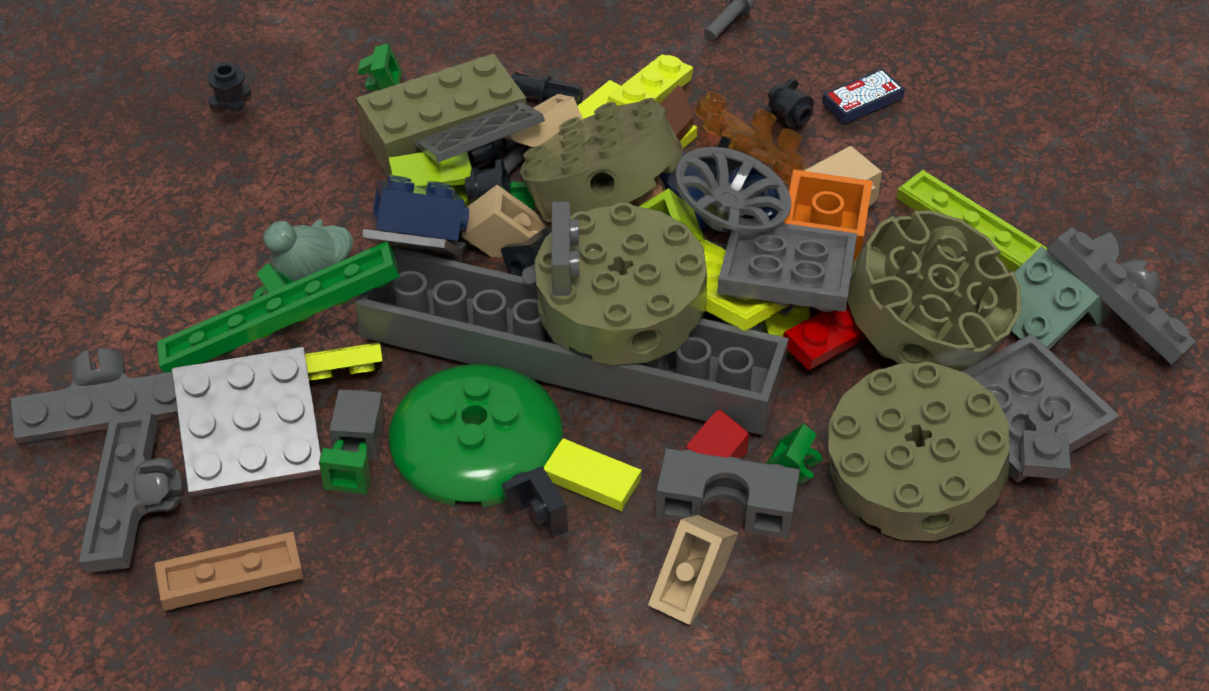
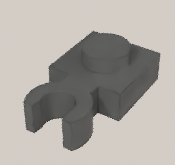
M1029 407L1025 419L1026 430H1023L1020 439L1022 476L1068 479L1071 470L1068 433H1057L1062 418L1059 409L1053 408L1050 421H1042L1036 416V408Z

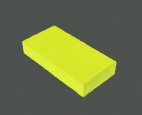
M564 438L543 467L554 484L619 511L623 510L641 481L642 472L638 468Z

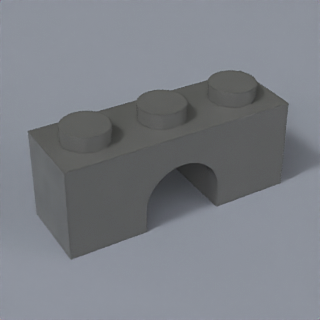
M666 448L656 490L655 517L680 521L695 515L702 516L704 508L713 501L731 500L739 504L746 513L744 532L789 539L800 469L788 468L779 464L769 465L744 461L735 457L725 458L700 454L691 450L681 451Z

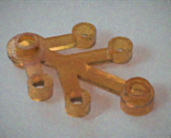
M708 91L706 96L700 98L695 113L704 120L703 128L714 135L731 138L728 145L730 149L774 165L772 170L783 182L791 184L793 170L804 171L809 168L805 163V158L797 153L803 139L799 133L790 129L781 130L776 142L782 147V151L772 144L771 131L777 120L776 116L772 113L757 109L751 121V124L755 127V130H753L728 110L726 105L728 100L723 95Z

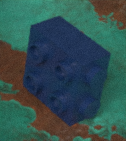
M388 175L387 182L377 180L372 221L376 229L382 232L405 235L413 234L421 237L458 241L459 231H466L469 207H465L464 200L455 192L454 188H451L450 184L427 181V188L415 186V183L411 182L412 179L394 175Z

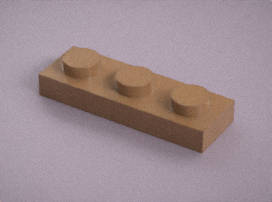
M293 531L155 563L160 601L164 611L304 579Z

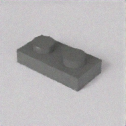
M552 202L553 296L571 295V277H579V251H571V246L579 245V219H570V202Z

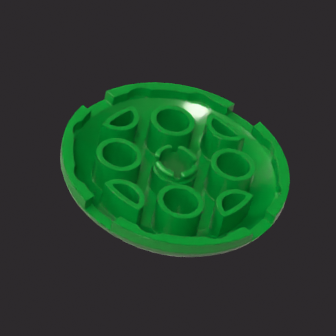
M490 364L460 365L430 375L416 384L402 398L390 422L388 436L390 454L401 477L422 495L455 506L456 501L481 502L482 507L503 503L502 484L505 481L510 480L518 473L529 472L538 467L545 466L562 440L561 416L557 406L546 390L523 373Z

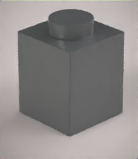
M338 390L329 429L332 449L338 440H343L345 451L358 452L360 443H366L368 460H378L386 421L382 392Z

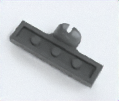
M1073 227L1060 235L1049 246L1048 250L1092 289L1171 365L1196 342L1190 336L1188 328L1181 321L1169 317L1158 306L1155 298L1160 293V277L1156 269L1151 273L1145 269L1149 264L1145 260L1134 258L1125 260L1120 264L1108 260L1096 249L1094 241L1088 235L1075 230Z
M98 348L99 369H97L96 363L91 362L90 350L83 351L71 362L73 381L70 387L63 390L11 398L14 438L18 444L107 430L110 418L149 412H152L157 421L179 418L173 372L130 378L126 376L123 357L119 352L112 349Z
M152 412L110 418L78 562L86 573L129 568L138 522L141 517L147 513L168 512L180 504V496H174L182 494V481L180 472L173 467V461L169 458L151 459L158 422Z

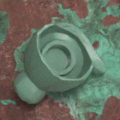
M317 220L312 226H291L287 221H277L271 224L264 231L263 242L266 248L271 251L270 264L289 276L293 281H297L342 261L350 253L354 241L350 231L335 225L323 226L322 220Z

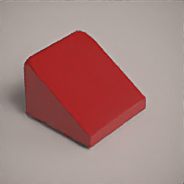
M718 410L687 444L686 450L700 454L740 459L747 454L749 434L722 410Z

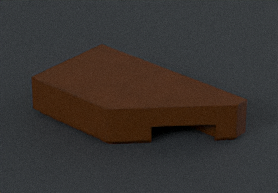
M677 85L660 105L665 108L669 124L680 141L693 127L694 116L683 88Z

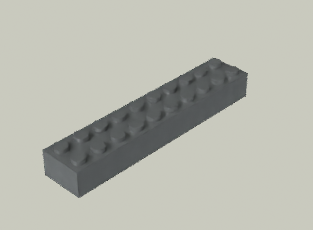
M392 246L390 247L394 252L400 277L390 281L381 288H373L360 294L355 302L359 335L362 338L464 363L502 366L523 373L534 380L707 421L716 411L722 410L746 431L761 435L765 434L785 373L788 338L750 329L743 331L737 326L702 319L698 322L697 326L689 332V339L676 351L647 363L608 365L592 361V355L580 353L573 348L567 351L552 340L539 320L536 282L528 284L521 276Z

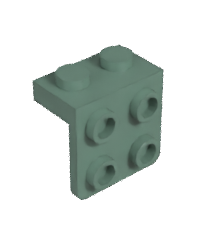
M1042 246L1014 272L1021 287V314L1011 332L1020 340L1033 334L1042 344L1050 349L1084 315L1099 325L1110 314L1102 299L1075 276L1058 258L1052 256Z

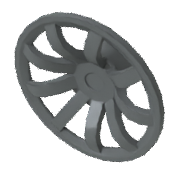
M722 147L697 148L681 157L675 168V184L681 197L714 230L720 232H731V230L746 233L767 232L782 225L790 213L791 197L781 178L761 161L742 152ZM712 157L715 160L717 169L716 180L708 165L700 160L701 158ZM726 158L743 163L732 183L728 182L729 172ZM690 166L697 169L704 181L696 176H684L687 167ZM752 168L766 178L753 183L745 190L742 189ZM687 187H697L704 192L705 196L696 202L690 195ZM767 189H775L780 200L771 196L754 197ZM758 207H771L779 213L775 218L769 220L767 214ZM745 215L754 216L759 224H739V217L742 218Z

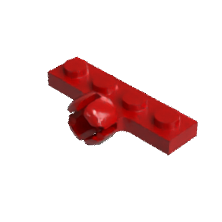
M848 301L846 312L837 310L824 312L810 307L816 315L786 330L783 335L784 338H788L787 349L808 371L867 339L865 334L856 325Z

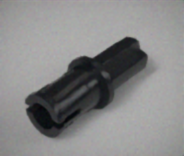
M515 72L512 75V79L525 97L539 100L540 104L557 94L574 97L577 106L582 103L584 92L581 86L553 81L552 77L548 75L544 78L524 75L519 72Z

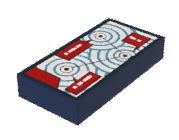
M881 68L823 93L822 103L843 124H846L903 99L905 88Z

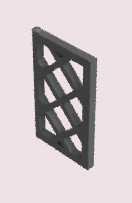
M519 101L415 141V146L438 163L542 123L545 119L541 112Z

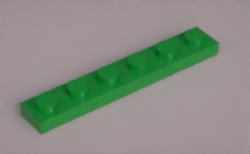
M388 241L161 339L157 341L159 367L163 373L172 372V368L201 364L217 356L227 355L240 346L256 339L266 338L275 331L295 322L305 321L314 314L334 305H342L351 298L373 288H381L390 281L400 277L394 252Z

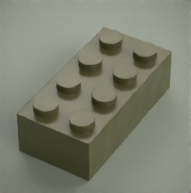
M495 54L479 57L475 60L445 68L441 71L356 98L360 132L387 176L391 175L389 157L422 153L420 149L416 148L415 141L519 101L526 104L525 95Z

